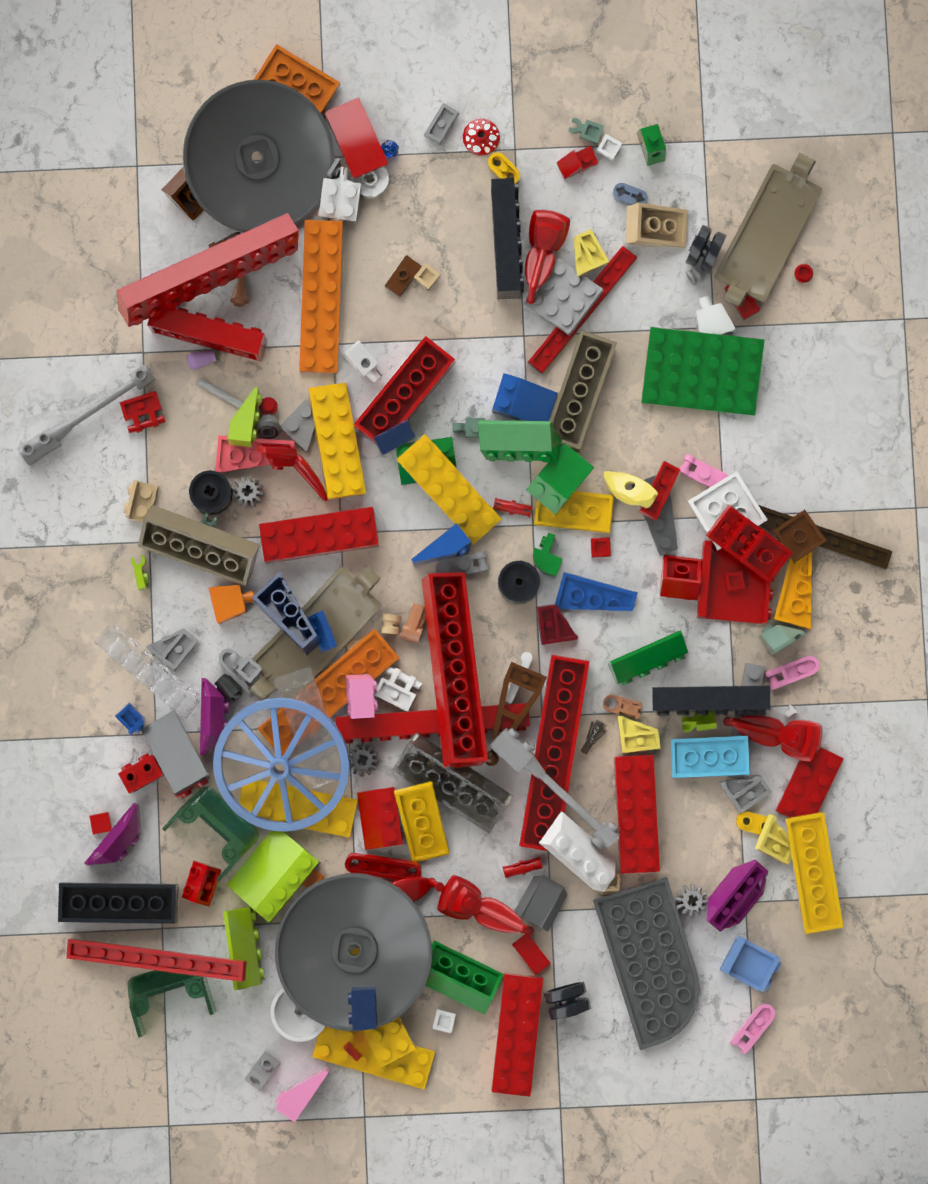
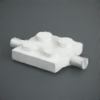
M340 167L339 178L323 179L318 216L328 217L333 221L349 220L356 222L362 184L347 180L349 168H345L344 171V167Z

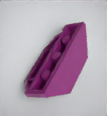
M201 678V756H206L216 746L221 732L229 722L226 721V713H229V702H226V698L207 678Z
M133 803L84 862L85 865L116 863L118 860L122 862L128 855L127 849L131 845L134 847L141 839L139 837L141 834L140 811L137 803Z
M757 860L733 867L708 898L706 921L719 932L740 924L764 894L766 876H768L769 871Z

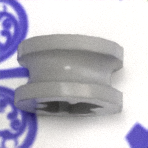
M692 267L691 271L687 270L685 273L692 285L695 286L697 281L701 282L703 279L699 271Z

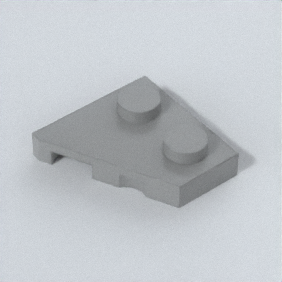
M305 399L280 426L307 453L315 427L311 405Z
M183 628L170 636L147 645L146 648L175 671L199 640Z
M760 775L719 782L740 814L772 792Z

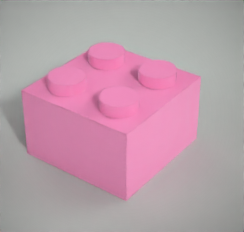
M369 674L346 675L347 709L350 718L375 717L374 712H378L377 700H375L373 694L377 693L376 681Z

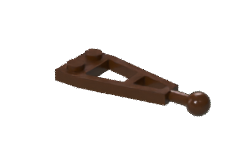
M514 662L510 663L503 680L492 738L495 739L499 735L502 715L515 720L510 729H517L540 695L547 676ZM509 682L534 692L519 715L504 709ZM491 748V751L487 752L488 761L485 764L495 766L499 761V755Z

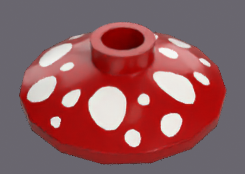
M475 119L469 122L463 132V143L466 149L478 156L492 153L500 141L498 128L494 123L486 119ZM480 132L485 134L483 138L478 137Z

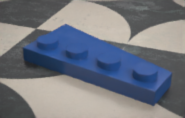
M564 572L555 604L559 609L633 611L638 592Z

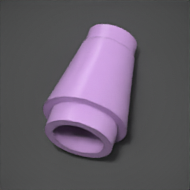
M214 351L191 352L190 355H187V361L190 370H198L216 362Z

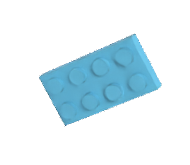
M749 736L671 739L672 778L750 775Z

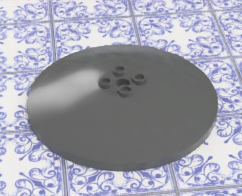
M246 80L220 89L199 107L186 131L182 160L189 189L203 210L222 225L244 233L287 213L295 225L307 218L320 204L323 179H332L328 177L327 173L334 163L335 156L328 125L319 110L308 98L297 90L278 82ZM256 151L262 157L258 163L252 160V154Z
M361 873L334 875L322 879L304 890L285 912L275 941L277 973L290 1000L312 1020L324 1026L343 1031H364L353 1030L352 1024L349 1025L348 1016L349 1012H352V1005H348V993H351L352 987L376 986L377 1027H380L401 1016L416 1001L426 984L432 961L430 932L427 922L416 903L393 883L377 876ZM353 944L358 945L360 948V952L357 955H353L349 951V947Z

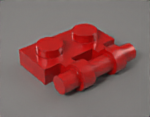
M156 391L119 402L125 421L133 419L134 425L127 426L129 433L143 432V429L152 426L155 428L159 424L166 422L164 415L156 417L155 412L162 410ZM149 414V420L140 422L139 417Z

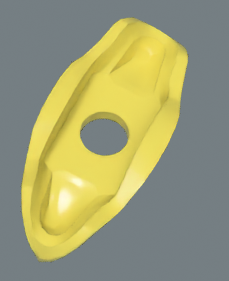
M604 471V480L607 488L620 501L628 505H640L645 508L650 507L655 501L658 492L644 480L626 473ZM628 484H635L632 490L625 489Z

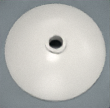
M282 988L274 997L271 1005V1019L275 1029L283 1037L297 1042L307 1041L319 1035L325 1026L312 1020L304 1013L299 1014L297 1012L298 1008L290 1000L284 988Z

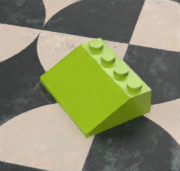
M271 830L227 883V886L270 923L320 861L284 831Z
M250 906L223 911L229 958L247 961L246 979L243 982L233 981L234 991L261 985L262 980H265L264 968H260L259 960H262L261 948H257V941H260L259 930L255 929L254 922L257 921L256 911L252 910Z

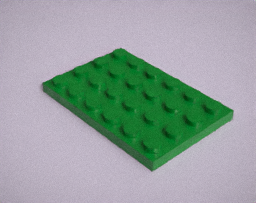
M650 327L641 403L755 416L765 339Z

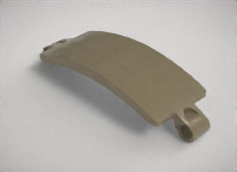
M799 152L790 171L776 164H772L714 275L715 279L730 286L724 300L738 307H741L747 295L760 302H765L822 192L821 187L807 180L816 163L814 159Z
M368 565L355 578L343 567L336 570L301 609L307 619L317 612L324 611L337 647L322 653L318 645L312 652L306 655L280 630L252 658L263 670L260 673L259 679L248 690L260 701L267 699L275 690L284 698L292 699L341 652L382 607L381 603L369 593L381 578Z

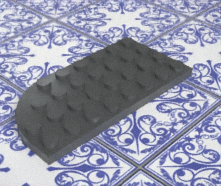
M664 877L593 900L640 1050L664 1043L679 1034L691 1020L699 998L697 970L668 878Z

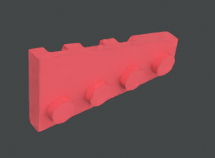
M218 435L215 471L225 473L270 465L269 460L263 458L261 453L256 450L258 443L291 445L295 447V441L257 438L256 442L253 441L252 447L229 445L228 436Z

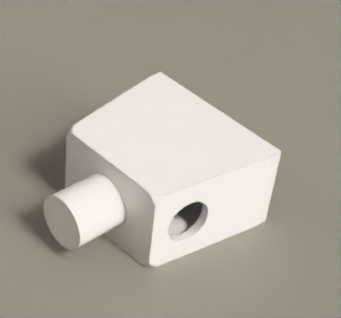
M710 296L700 298L699 303L702 309L697 310L694 314L697 332L722 335L734 333L736 330L722 303L712 305Z
M359 340L342 354L362 377L367 375L374 383L382 376L375 368L378 362ZM362 360H365L368 363L367 368H364L361 365Z

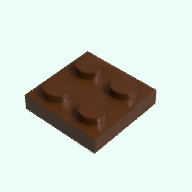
M805 509L772 531L779 542L793 552L790 558L794 563L827 541Z

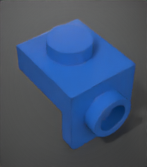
M130 702L115 715L128 729L130 735L134 732L136 734L145 727V717Z

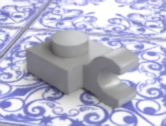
M235 651L230 656L239 665L236 671L249 683H252L263 670L250 656L244 660Z

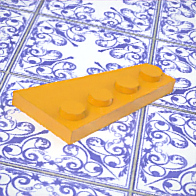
M812 551L795 563L789 558L773 620L811 630Z

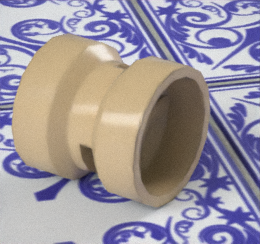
M382 614L384 624L381 627V634L400 635L398 626L401 622V616Z

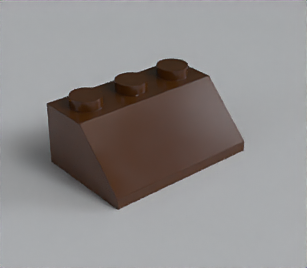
M182 167L161 190L183 213L194 221L203 211V208L191 193Z

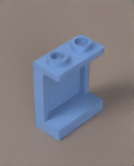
M737 935L719 970L763 993L764 990H768L771 986L772 980L770 978L773 972H778L781 966V962H779L781 958Z

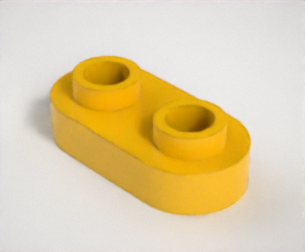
M496 152L490 155L488 159L489 169L498 178H507L509 174H512L514 176V184H517L520 179L519 170L502 153ZM499 161L501 165L495 166L494 162Z
M744 811L737 815L736 825L743 831L760 835L762 823L766 822L767 816ZM745 817L749 818L750 820L749 824L747 825L743 823V819Z

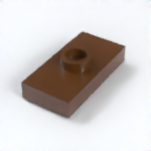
M406 255L385 284V287L401 297L422 265Z

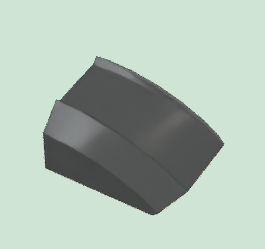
M544 875L534 876L514 912L540 928L549 931L567 897V893L562 885Z

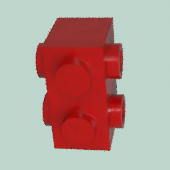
M144 754L138 758L139 762L134 765L128 763L121 767L122 771L118 775L129 794L165 776L154 755ZM148 765H151L150 771L147 770ZM133 774L134 779L131 781L130 776Z
M193 860L181 898L210 907L222 869Z

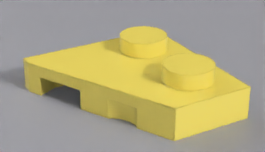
M591 229L573 238L578 277L609 263L607 256Z
M617 716L622 753L661 749L658 729L622 716Z
M769 814L755 849L783 864L789 865L791 852L787 833L783 828H780L776 822L777 818Z

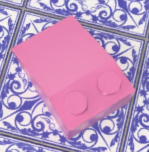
M326 1067L290 1087L287 1092L283 1090L275 1101L278 1104L275 1109L295 1122L329 1073L330 1068Z

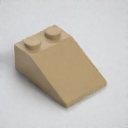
M644 203L627 206L626 244L653 247H686V209Z

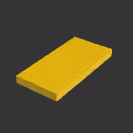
M575 491L556 514L537 500L534 525L610 534L614 495Z
M432 781L395 790L394 793L412 861L419 862L450 854Z

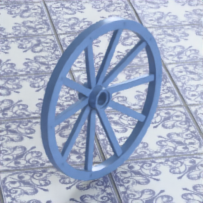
M270 698L248 705L234 715L227 723L215 747L213 767L218 789L223 799L237 815L263 829L294 831L319 822L336 807L348 782L350 761L348 748L341 732L326 714L300 700ZM277 707L296 709L306 713L284 756L281 753ZM270 708L275 757L243 721L244 718L257 711ZM311 717L318 720L333 737V739L289 760ZM237 724L270 762L224 750L226 740ZM334 745L338 747L341 759V773L293 767V765ZM222 757L268 769L227 785L223 773ZM282 764L285 770L279 771L275 765ZM291 773L340 781L334 795L324 805ZM267 776H272L252 813L244 808L230 792ZM285 778L320 810L311 816L293 821ZM277 779L280 784L286 822L267 820L257 816Z

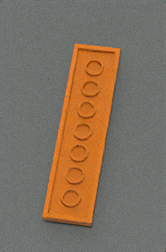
M305 220L299 372L338 373L343 221Z
M374 628L292 699L308 703L330 718L347 703L346 675L369 674L375 679L397 661L399 656ZM281 707L277 710L281 753L284 756L306 713L296 709ZM270 716L257 729L274 748ZM311 717L296 746L321 725L318 720Z

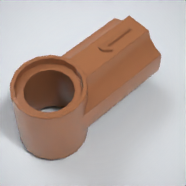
M413 603L408 620L403 626L400 635L401 639L418 645L426 619L424 606Z

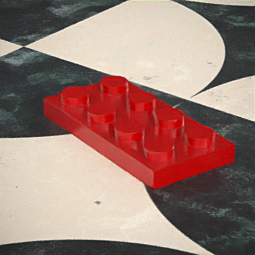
M820 747L813 762L799 760L775 811L789 818L818 813L844 758Z

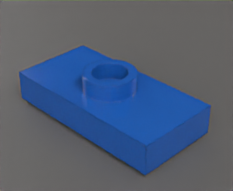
M324 611L309 616L308 620L321 641L319 644L321 652L323 653L337 647Z

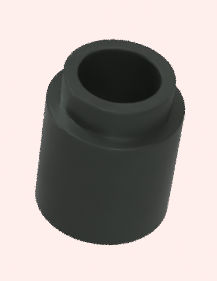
M226 673L214 683L217 686L216 689L229 702L231 700L235 702L242 696L241 690L243 688L230 675L227 676Z

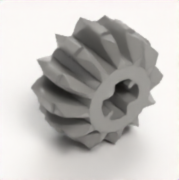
M242 476L241 480L243 483L240 484L238 481H235L238 488H232V492L237 493L233 496V499H239L237 502L239 506L244 502L245 508L249 507V503L254 508L256 507L255 500L258 503L262 502L258 496L265 495L264 492L259 491L264 486L263 484L257 485L259 483L258 478L252 482V476H248V481ZM250 488L253 493H249V496H246L243 492Z
M691 884L690 890L687 885H684L685 893L681 890L677 891L678 894L682 895V898L676 897L675 901H681L682 903L676 907L677 909L684 907L681 912L683 915L689 910V917H693L694 910L696 915L699 916V908L703 911L706 910L702 903L707 904L708 900L702 899V897H705L707 893L699 894L702 890L701 886L695 891V884ZM690 895L697 899L694 901L695 905L693 906L687 903Z

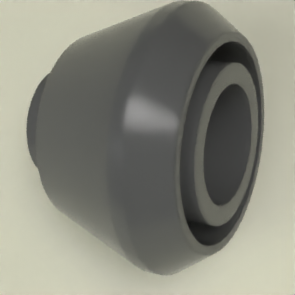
M268 414L260 418L255 430H257V434L260 437L273 439L281 433V426L275 416Z

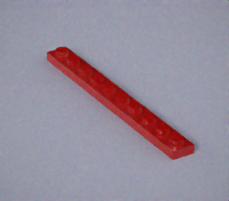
M72 938L68 939L66 959L240 982L246 979L247 961Z

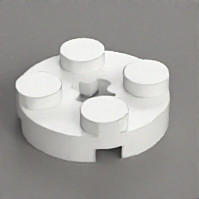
M385 166L356 179H353L351 175L352 182L362 184L360 196L375 199L379 197V195L385 192L389 184L388 172ZM371 174L374 175L373 179L375 181L367 183L365 177H369Z

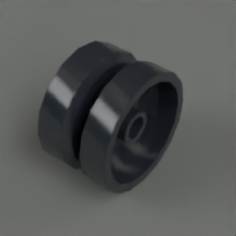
M702 225L698 235L694 237L685 263L694 267L698 264L700 257H703L700 268L702 271L710 274L727 235L718 231L715 233L712 241H709L712 229Z
M212 470L203 471L193 478L189 487L190 500L204 514L206 512L209 515L221 514L232 503V486L227 478L219 472ZM211 490L215 491V492H213L214 495H213V496H209V494H208L209 491H211Z
M522 560L512 561L506 564L500 571L498 590L507 602L515 605L525 604L537 595L540 586V576L536 568L530 563ZM516 579L523 581L522 585H516Z
M584 981L544 992L546 1003L553 1004L559 1002V1004L548 1009L551 1020L569 1018L592 1009L589 998L576 999V997L587 992Z

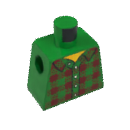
M655 124L639 129L637 136L646 165L650 166L665 161L666 147L659 125Z

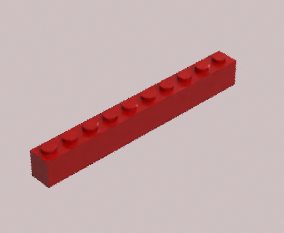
M526 703L505 704L504 709L519 715ZM498 705L481 706L485 734L488 733V730L494 729ZM437 710L375 714V717L351 719L350 716L335 717L336 726L346 744L353 743L354 739H361V743L372 742V738H380V741L392 740L391 737L399 736V740L411 739V735H418V738H430V734L438 733V737H440ZM529 711L515 731H526V727H530ZM502 715L498 733L502 732L505 728H510L515 720Z

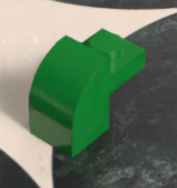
M548 532L547 537L543 536L539 546L542 547V550L534 547L532 557L535 567L540 572L555 578L563 558L549 553L556 535Z

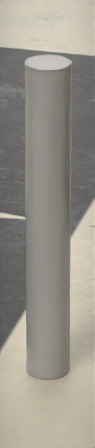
M202 378L198 381L197 385L237 408H240L244 403Z

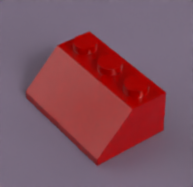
M395 787L357 792L365 850L403 845L398 805L394 793Z

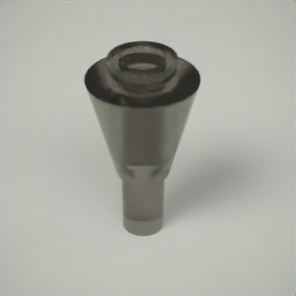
M596 720V722L591 721L586 742L580 751L588 754L592 745L608 731L606 729L607 725L599 720Z

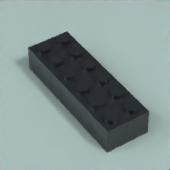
M514 178L491 179L497 300L519 299L520 293H524V277H520V274H523V259L519 258L522 255V241L518 240L521 224L520 221H517L520 207L519 202H515V200H518L519 190L518 183L514 184Z
M770 685L652 687L653 712L657 713L658 716H670V712H677V716H689V712H696L697 716H707L708 712H716V715H728V712H735L736 715H747V711H755V715H767V711H771Z
M59 883L58 922L178 923L179 884Z

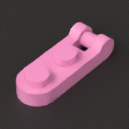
M688 454L684 457L683 465L679 467L681 469L680 474L709 488L728 477L726 473ZM691 464L696 466L694 472L689 470Z
M806 656L765 672L766 678L770 680L771 690L815 674L819 670V661L813 656ZM781 673L783 680L778 682L776 674Z
M760 1004L731 1038L730 1043L733 1046L737 1045L745 1055L774 1020V1008L769 1004ZM744 1034L750 1038L746 1043L741 1039Z

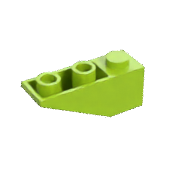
M258 387L253 389L230 420L229 445L252 447L253 441L256 442L257 430L254 429L255 423L259 422L260 417L257 407L262 403V394H259Z

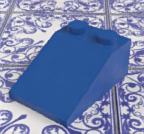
M503 373L492 413L517 421H549L558 393L525 379Z
M456 523L411 559L412 564L418 566L457 557L458 555L462 557L470 551L471 541Z

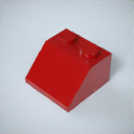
M663 555L660 596L698 601L701 587L702 559Z

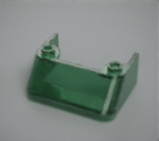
M205 786L198 790L175 813L162 830L167 831L172 828L179 819L186 824L193 823L198 817L204 820L228 842L222 849V858L229 865L217 878L218 881H221L256 844L260 833L253 824L237 815L214 788Z
M152 970L130 978L127 983L129 1007L138 1038L146 1034L141 1016L149 1011L148 997L185 986L186 992L191 998L205 997L209 1014H215L217 1011L207 977Z

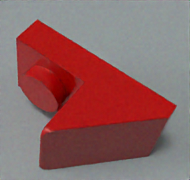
M589 146L578 152H575V150L571 151L557 161L556 164L565 180L598 165L599 162L592 147Z

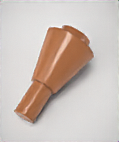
M245 276L237 279L230 298V302L237 307H243L249 303Z

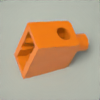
M240 585L209 587L218 624L225 623L247 613L246 604L254 602L252 596L255 595L254 591L243 593Z

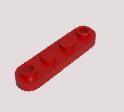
M350 853L345 860V868L350 873L368 874L395 880L421 877L422 867L416 861L362 853ZM355 859L358 861V863L355 864L352 862V860ZM414 868L416 871L411 872L409 869Z

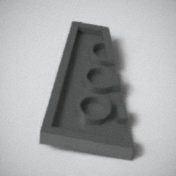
M655 476L647 478L644 481L651 485ZM669 493L656 521L643 515L659 556L678 549L671 495Z

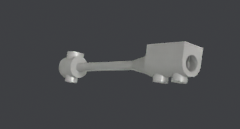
M142 365L129 374L132 380L70 421L47 428L18 447L17 450L24 461L31 466L60 447V441L73 427L133 387L137 386L141 390L148 386L155 378L146 365Z
M505 728L493 740L490 747L518 773L524 768L538 779L540 778L596 830L592 835V842L601 850L609 848L620 836L617 832L619 827L612 821L609 824L606 821L602 824L597 822L545 773V770L532 753L534 748L527 741L524 744L518 740L520 735L513 728L510 730Z

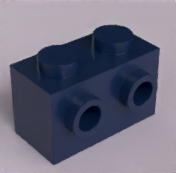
M376 986L352 987L351 993H348V1005H352V1012H349L348 1016L349 1025L352 1024L353 1030L377 1029Z

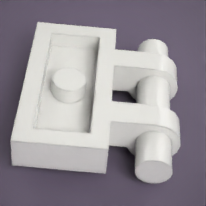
M388 667L385 673L391 675L389 681L381 678L377 686V693H374V695L408 712L416 697V694L410 692L412 687L419 690L422 682L416 680V677L412 675L408 676L400 672L401 670L398 668ZM396 679L406 683L405 688L394 684Z

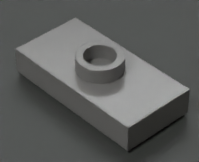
M443 103L424 133V137L441 145L457 119L459 112Z

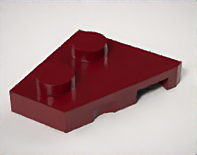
M556 604L536 606L541 645L578 640L577 634L573 631Z

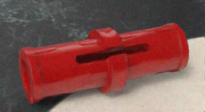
M495 498L494 503L501 504V506L494 504V510L509 512V515L514 513L530 518L531 512L524 511V509L531 511L532 505L516 503L515 500L511 502Z
M540 857L526 861L520 860L519 863L502 867L505 879L543 869Z

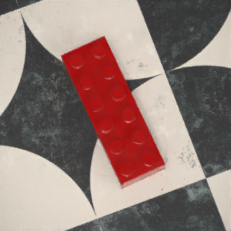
M181 307L172 310L168 309L157 317H151L148 320L147 326L152 333L259 362L262 361L267 343L265 334L259 328L251 327V329H247L241 323H225V320L222 318L214 317V319L207 318L206 314L196 312V314L188 313L189 310Z
M425 336L354 423V428L376 445L373 437L412 418L455 365V358Z
M373 507L259 524L264 562L266 564L379 547Z
M654 755L614 757L617 826L619 827L617 832L620 834L618 837L620 873L660 872Z
M504 973L491 1088L493 1093L531 1097L543 977Z

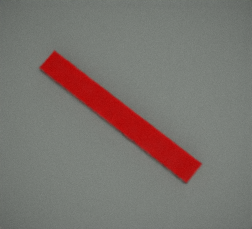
M624 246L618 250L593 281L604 292L570 336L557 327L551 332L529 359L528 363L541 374L546 371L635 262L637 256Z

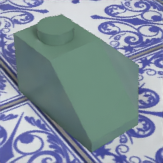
M770 624L761 630L763 634L759 635L770 655H773L804 636L805 632L781 625L772 627Z

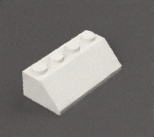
M561 812L539 843L590 888L604 892L615 877L616 858L606 849L601 850L592 842L590 835L565 813Z

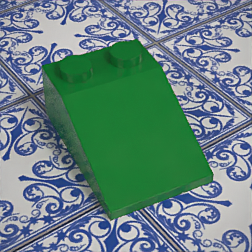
M564 443L560 449L558 461L548 462L527 487L526 491L556 514L595 467Z

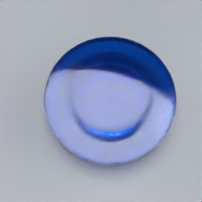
M386 140L382 143L381 148L385 156L396 157L398 155L399 146L394 141Z

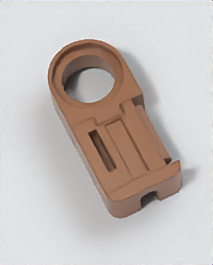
M608 695L603 700V707L606 711L614 714H619L620 712V714L632 718L635 716L636 720L639 718L642 703L617 695ZM607 699H616V708L609 709L606 706Z

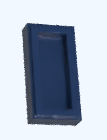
M408 420L373 437L381 455L416 438Z

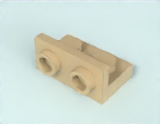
M134 480L133 484L130 483L128 495H130L129 502L125 503L123 513L126 514L125 517L143 522L151 505H155L159 487L139 482L138 480Z

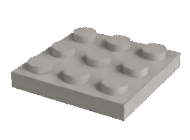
M557 258L550 277L536 291L535 303L529 304L525 300L524 305L570 336L604 290L585 276L578 277L575 269Z

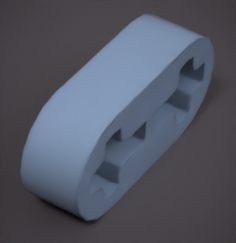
M618 183L613 189V197L621 203L629 206L636 204V199L631 197V195L634 197L641 195L644 201H640V203H647L648 196L641 189L625 183ZM623 188L624 192L629 194V196L625 194L622 197L618 196L619 192L616 190Z

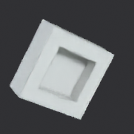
M605 134L596 152L613 161L622 142Z
M437 1009L432 1029L451 1033L456 1014Z

